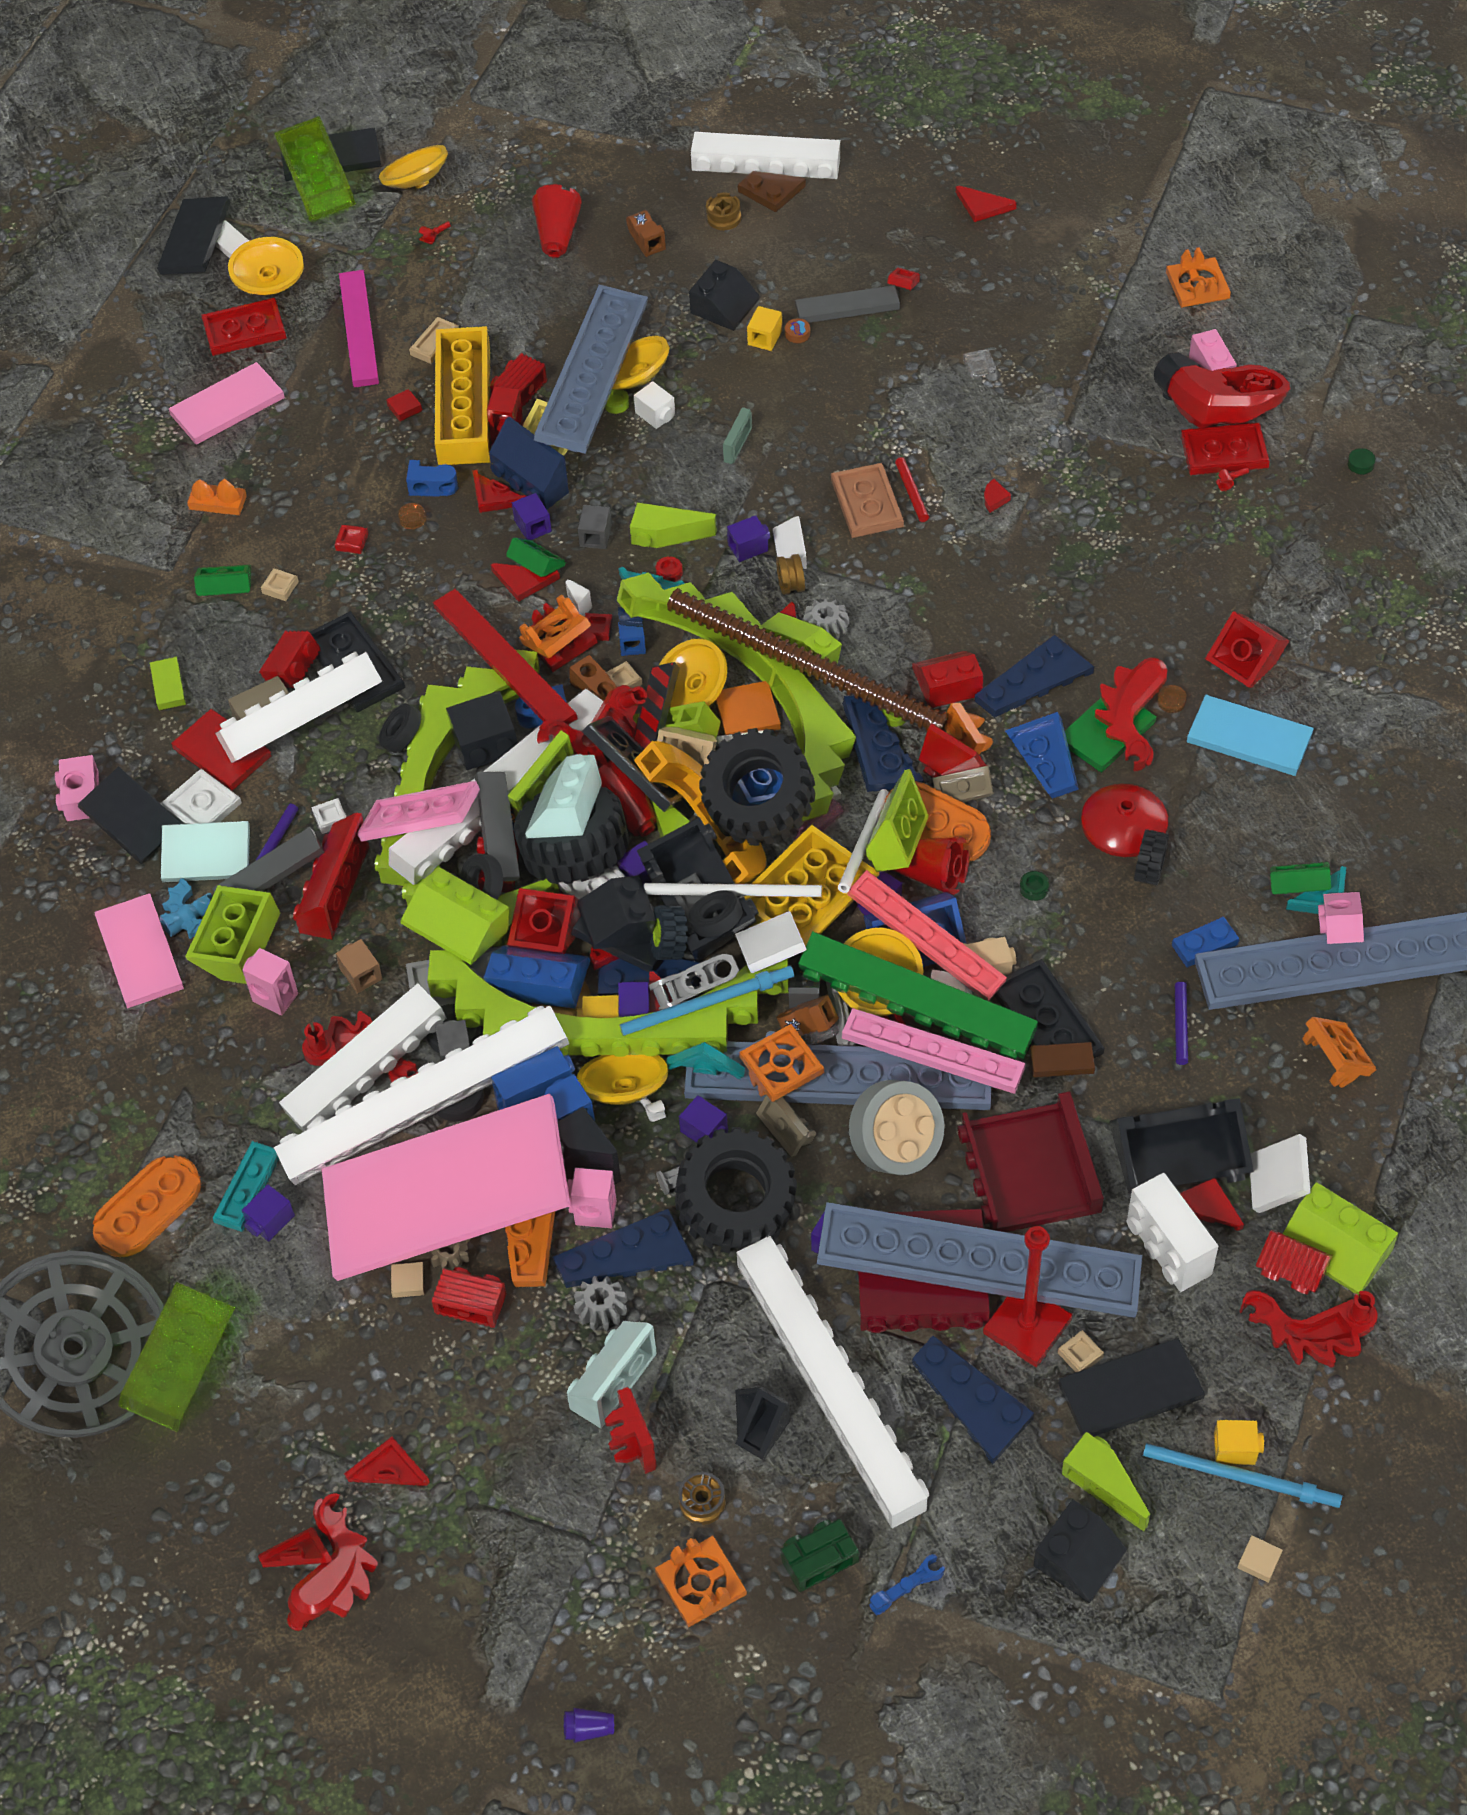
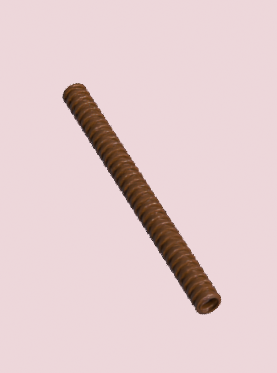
M680 588L674 590L667 604L668 611L672 612L674 610L676 615L683 614V618H691L693 623L698 621V625H706L708 630L713 628L715 633L721 632L723 637L729 636V639L732 641L736 639L740 645L745 643V647H753L755 652L760 650V654H768L770 659L776 658V661L779 663L783 661L787 667L792 665V669L796 670L798 668L800 673L804 674L806 672L808 677L815 676V680H823L825 685L830 683L832 688L838 687L840 692L845 690L847 695L851 696L853 694L857 700L862 698V702H870L872 707L877 705L879 710L885 709L887 714L892 712L894 717L898 718L900 716L904 722L909 720L911 725L917 724L919 729L924 727L927 732L932 723L943 730L947 723V713L940 714V710H932L930 705L925 707L923 702L917 703L915 698L908 699V695L904 694L902 696L898 690L893 692L891 687L885 688L883 683L878 685L876 680L872 679L870 681L866 675L861 677V673H853L851 668L846 670L844 665L838 666L836 661L831 663L829 658L825 657L823 659L819 653L814 655V651H806L804 646L799 648L797 643L791 644L789 639L784 641L782 636L778 635L776 637L774 632L767 633V629H759L757 624L752 626L750 621L744 622L742 617L737 619L735 614L729 615L727 610L720 611V607L716 606L714 608L710 602L705 604V600H697L695 595L690 597L688 592L682 593Z

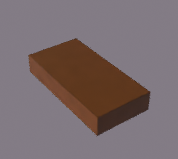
M1092 1042L1035 1045L1030 1048L1033 1077L1094 1074L1095 1072Z

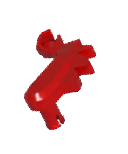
M1157 658L1144 659L1133 670L1117 666L1114 672L1115 688L1106 684H1100L1101 698L1108 710L1096 709L1095 718L1109 726L1105 734L1107 738L1124 743L1126 747L1125 761H1128L1131 756H1137L1140 759L1134 761L1133 771H1140L1146 765L1149 766L1153 762V749L1148 741L1138 733L1133 724V719L1152 697L1159 692L1167 680V667L1163 661Z
M627 685L613 688L606 696L591 723L611 716L633 738L637 726L633 716L638 705L646 701L644 700V698H647L645 689L640 686L631 688ZM548 720L540 725V730L537 734L538 744L548 741L549 735L554 739L562 730L569 735L574 755H595L597 766L599 767L607 763L603 752L582 731L573 729L566 723L558 720Z
M359 1011L355 1026L349 1020L339 1016L331 1017L328 1030L325 1031L320 1023L313 1022L314 1030L308 1024L304 1029L306 1039L302 1044L305 1060L311 1065L322 1066L373 1022L372 1019L362 1011ZM401 1057L397 1061L396 1066L388 1072L391 1083L404 1076L407 1078L412 1077H408V1073L411 1071L416 1072L418 1070L417 1065Z
M1256 1290L1248 1291L1245 1294L1240 1313H1242L1247 1306H1253L1256 1312L1249 1314L1248 1320L1254 1323L1266 1324L1271 1331L1273 1346L1280 1348L1286 1343L1295 1364L1300 1365L1302 1363L1303 1351H1305L1319 1363L1331 1368L1334 1367L1336 1362L1333 1350L1347 1357L1360 1355L1362 1350L1360 1338L1374 1329L1378 1316L1374 1307L1375 1298L1368 1291H1359V1296L1356 1293L1354 1299L1304 1320L1292 1319L1280 1309L1271 1296Z
M337 1493L329 1494L323 1500L322 1498L318 1499L313 1508L316 1525L328 1537L333 1548L332 1555L330 1556L332 1561L321 1563L292 1589L288 1598V1607L291 1612L288 1614L287 1624L295 1631H301L303 1627L306 1628L309 1620L320 1617L328 1610L344 1618L353 1604V1594L362 1600H367L370 1594L369 1579L364 1570L374 1572L378 1561L363 1549L367 1538L348 1530L346 1527L347 1508L344 1507L340 1512L331 1510L340 1496Z

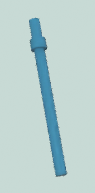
M791 966L770 973L767 970L755 974V978L619 1024L622 1035L631 1034L758 989L764 991L773 988V984L794 977V972Z
M1147 1443L1145 1445L1143 1456L1299 1497V1501L1313 1504L1314 1501L1340 1508L1343 1495L1317 1489V1485L1303 1482L1302 1485Z

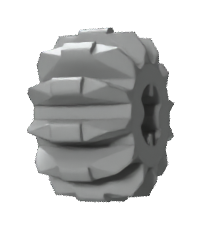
M824 598L821 603L814 600L812 606H806L802 621L822 627L835 639L839 640L840 636L846 635L849 616L846 613L845 605H838L836 599L828 602Z
M594 1276L591 1285L582 1281V1291H575L574 1299L576 1303L573 1306L576 1315H579L582 1325L590 1322V1328L593 1331L598 1325H602L607 1331L610 1322L619 1325L620 1316L626 1315L627 1312L625 1305L627 1295L625 1292H622L621 1284L619 1282L611 1284V1279L608 1276L602 1282H599L598 1278ZM598 1302H604L602 1305H597Z

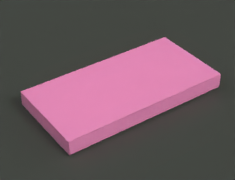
M256 362L168 409L174 420L197 445L285 397L281 388Z
M476 781L376 800L357 835L362 842L462 823L480 788Z
M150 893L94 912L127 1009L184 989Z

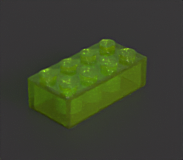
M320 116L274 133L310 222L356 205L348 180Z
M176 1282L120 1394L118 1406L178 1432L229 1327L235 1307Z

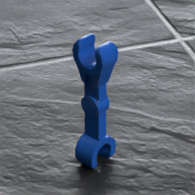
M927 1556L915 1573L902 1578L901 1582L889 1590L879 1591L874 1594L870 1599V1608L874 1614H882L892 1605V1602L904 1594L910 1593L916 1586L941 1579L945 1571L944 1566L937 1571H932L928 1568L929 1565L936 1562L937 1556Z

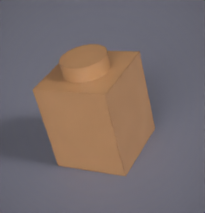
M362 939L344 946L336 953L339 968L356 993L383 979L379 963Z

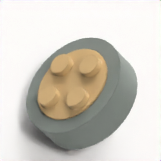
M885 1080L875 1083L859 1096L852 1109L849 1120L851 1144L859 1159L873 1170L896 1175H908L918 1172L935 1158L941 1147L944 1136V1118L941 1107L934 1095L917 1083L898 1080Z

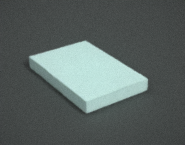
M249 822L162 825V882H179L181 878L185 881L228 879L249 865L250 845Z

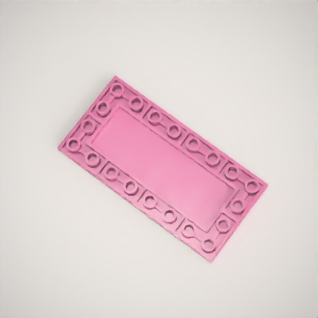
M550 1094L322 1168L332 1275L337 1281L570 1206L554 1098Z

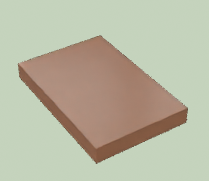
M882 463L831 473V481L852 538L904 527L903 517Z

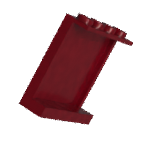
M1070 1091L1059 1093L1056 1104L972 1121H969L967 1112L962 1113V1125L957 1126L960 1143H966L968 1152H965L967 1168L969 1171L974 1170L976 1179H973L976 1197H981L984 1206H981L980 1209H982L984 1225L989 1224L991 1230L1010 1232L1102 1213L1104 1197Z
M982 1209L888 1212L983 1228ZM858 1271L861 1331L868 1330L871 1333H881L886 1330L900 1329L904 1332H913L921 1328L944 1331L950 1327H965L966 1329L975 1330L985 1326L989 1321L988 1293Z

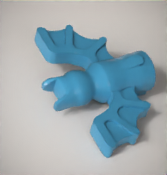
M181 878L175 887L168 888L169 899L162 905L165 911H170L171 913L160 915V922L170 937L185 929L189 939H192L202 919L198 918L204 916L212 894L207 893L201 898L194 900L193 903L185 904L187 899L193 895L191 886Z

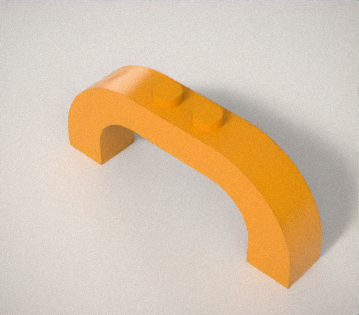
M651 741L634 759L635 763L649 782L664 783L676 790L689 803L703 824L709 823L717 836L715 840L726 855L723 863L734 883L751 884L765 870L767 864L766 855L761 843L758 846L749 845L747 839H745L744 843L741 844L734 841L732 836L724 835L718 826L714 824L701 799L702 793L699 789V781L703 779L701 775L702 766L691 756L673 745L660 741Z

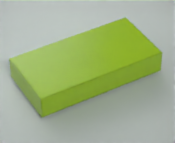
M177 657L149 662L158 710L186 705Z

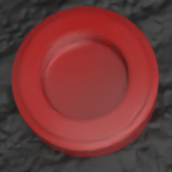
M669 556L661 558L656 563V575L663 576V579L673 582L681 579L683 567L679 559Z

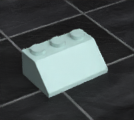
M576 754L567 756L546 780L526 830V838L583 836L602 785L595 755Z
M623 1321L617 1330L612 1329L609 1332L603 1349L599 1354L595 1353L591 1356L586 1365L585 1373L580 1379L576 1378L570 1384L567 1390L570 1410L602 1429L605 1425L604 1419L619 1406L617 1391L626 1387L631 1389L657 1354L654 1329L649 1323Z

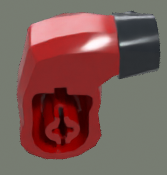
M1179 352L1168 353L1160 360L1154 370V380L1162 389L1163 397L1173 401L1185 419L1199 428L1215 424H1240L1252 420L1281 404L1290 391L1289 381L1273 369L1261 365L1248 364L1235 368H1222L1211 371L1202 368L1200 364Z

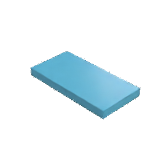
M1205 695L1187 736V743L1296 776L1314 728Z

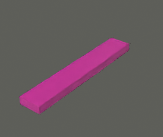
M364 270L339 273L353 386L361 387L379 384Z

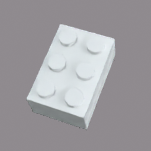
M1162 1173L1132 1189L1127 1217L1128 1227L1134 1235H1139L1143 1240L1145 1250L1150 1258L1156 1259L1159 1262L1166 1280L1170 1284H1175L1177 1289L1182 1292L1210 1277L1214 1269L1218 1244L1166 1174Z

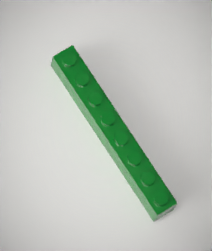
M813 931L806 945L807 950L803 952L798 963L800 971L804 972L803 976L809 980L819 982L822 979L831 983L830 987L839 992L847 993L848 990L859 994L858 998L866 1003L874 1005L877 1001L887 1005L886 1009L894 1014L903 1016L904 1013L914 1016V1020L921 1025L931 1027L932 1024L943 1028L942 1032L951 1037L959 1038L962 1035L971 1039L970 1043L979 1048L987 1050L988 1046L1000 1051L999 1055L1014 1060L1017 1058L1024 1060L1037 1030V1020Z

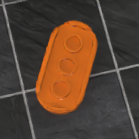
M915 781L929 815L920 839L963 837L967 841V843H963L964 850H969V862L983 855L991 840L990 826L985 816L977 809L925 783ZM890 791V792L888 793V795L886 796V798H885V803H886V800H887L889 794L891 793V791Z
M163 1156L147 1164L96 1213L93 1221V1236L99 1248L108 1255L115 1257H128L144 1250L197 1199L201 1189V1179L195 1165L182 1156H174V1158Z

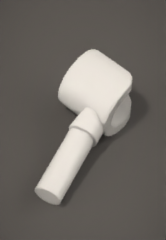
M647 1097L640 1100L645 1107L650 1121L654 1122L666 1117L662 1100L653 1103Z

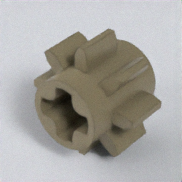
M466 1240L431 1251V1254L434 1255L431 1258L433 1267L440 1265L442 1270L444 1268L453 1270L455 1267H461L463 1262H469L468 1253L465 1252L468 1249Z

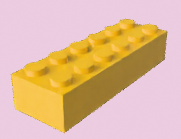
M487 326L436 329L435 449L438 466L443 464L491 463L489 455L491 436L487 415V407L490 401V344Z

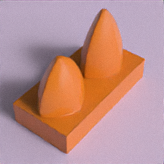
M225 478L220 481L218 486L209 485L199 479L192 486L187 504L189 510L240 516L247 494L245 489L235 488Z
M960 702L951 703L946 712L948 720L944 727L945 731L976 751L979 755L981 752L988 750L992 746L993 739L980 733L977 729L982 726L985 719L976 714L966 712Z

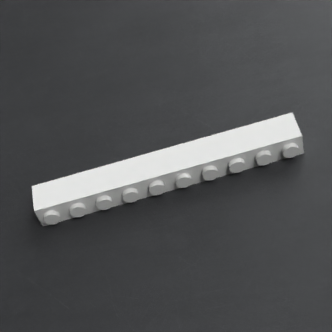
M584 689L567 703L576 712L578 717L569 726L583 731L592 722L603 701L589 690ZM540 726L483 771L505 772L508 794L553 740L552 736L549 735L548 741L538 744L537 734ZM476 796L462 823L405 834L389 847V866L415 885L422 878L425 879L440 863L447 862L457 849L462 845L469 844L474 836L482 830L478 797Z
M551 1006L534 1008L528 1012V1017L519 1022L516 1020L509 1021L500 1027L501 1031L491 1036L485 1034L476 1038L472 1042V1046L464 1050L458 1048L446 1054L445 1060L437 1064L431 1062L423 1065L414 1076L410 1078L404 1076L394 1080L390 1084V1088L382 1092L373 1091L363 1097V1102L353 1107L352 1105H346L335 1112L336 1116L326 1121L324 1119L314 1121L308 1125V1130L299 1135L293 1133L285 1136L274 1149L289 1180L294 1185H297L322 1172V1168L337 1164L491 1085L492 1076L556 1046L559 1049L567 1046L569 1041Z
M771 1236L737 1251L738 1268L891 1528L927 1511L929 1492L922 1479L916 1480L911 1471L913 1466L906 1452L900 1453L895 1445L897 1439L892 1428L888 1424L883 1425L879 1418L881 1413L877 1403L873 1398L868 1399L863 1391L865 1386L858 1372L852 1373L847 1365L849 1359L844 1348L841 1345L837 1347L832 1339L834 1335L829 1323L826 1320L821 1321L816 1313L818 1312V1307L811 1294L806 1296L801 1288L803 1286L802 1279L797 1270H791L786 1263L788 1257L782 1245H776Z

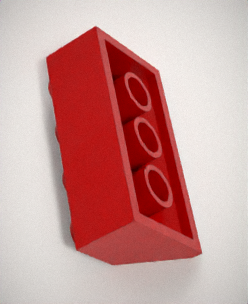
M356 812L333 823L329 834H325L322 841L324 853L320 857L315 858L311 879L307 880L304 884L302 901L294 909L293 919L297 923L299 933L333 940L370 847L368 840L361 842L357 835L364 822L362 813Z

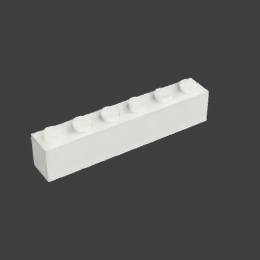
M694 132L691 148L692 171L743 174L759 171L796 177L837 179L840 164V140Z
M355 651L341 659L344 663L343 665L334 669L331 664L318 671L317 673L320 677L310 682L307 677L294 684L295 690L286 695L284 690L269 697L270 704L261 708L258 703L245 710L246 717L238 721L235 717H232L219 724L222 729L215 734L231 763L381 683L382 680L368 654L365 652L358 656Z
M417 983L283 1098L279 1104L303 1132L308 1130V1125L319 1119L326 1121L332 1118L338 1109L350 1105L351 1100L358 1094L368 1091L380 1075L391 1071L403 1055L414 1051L425 1036L436 1032L435 1025L443 1024V1021L446 1019L441 1006Z

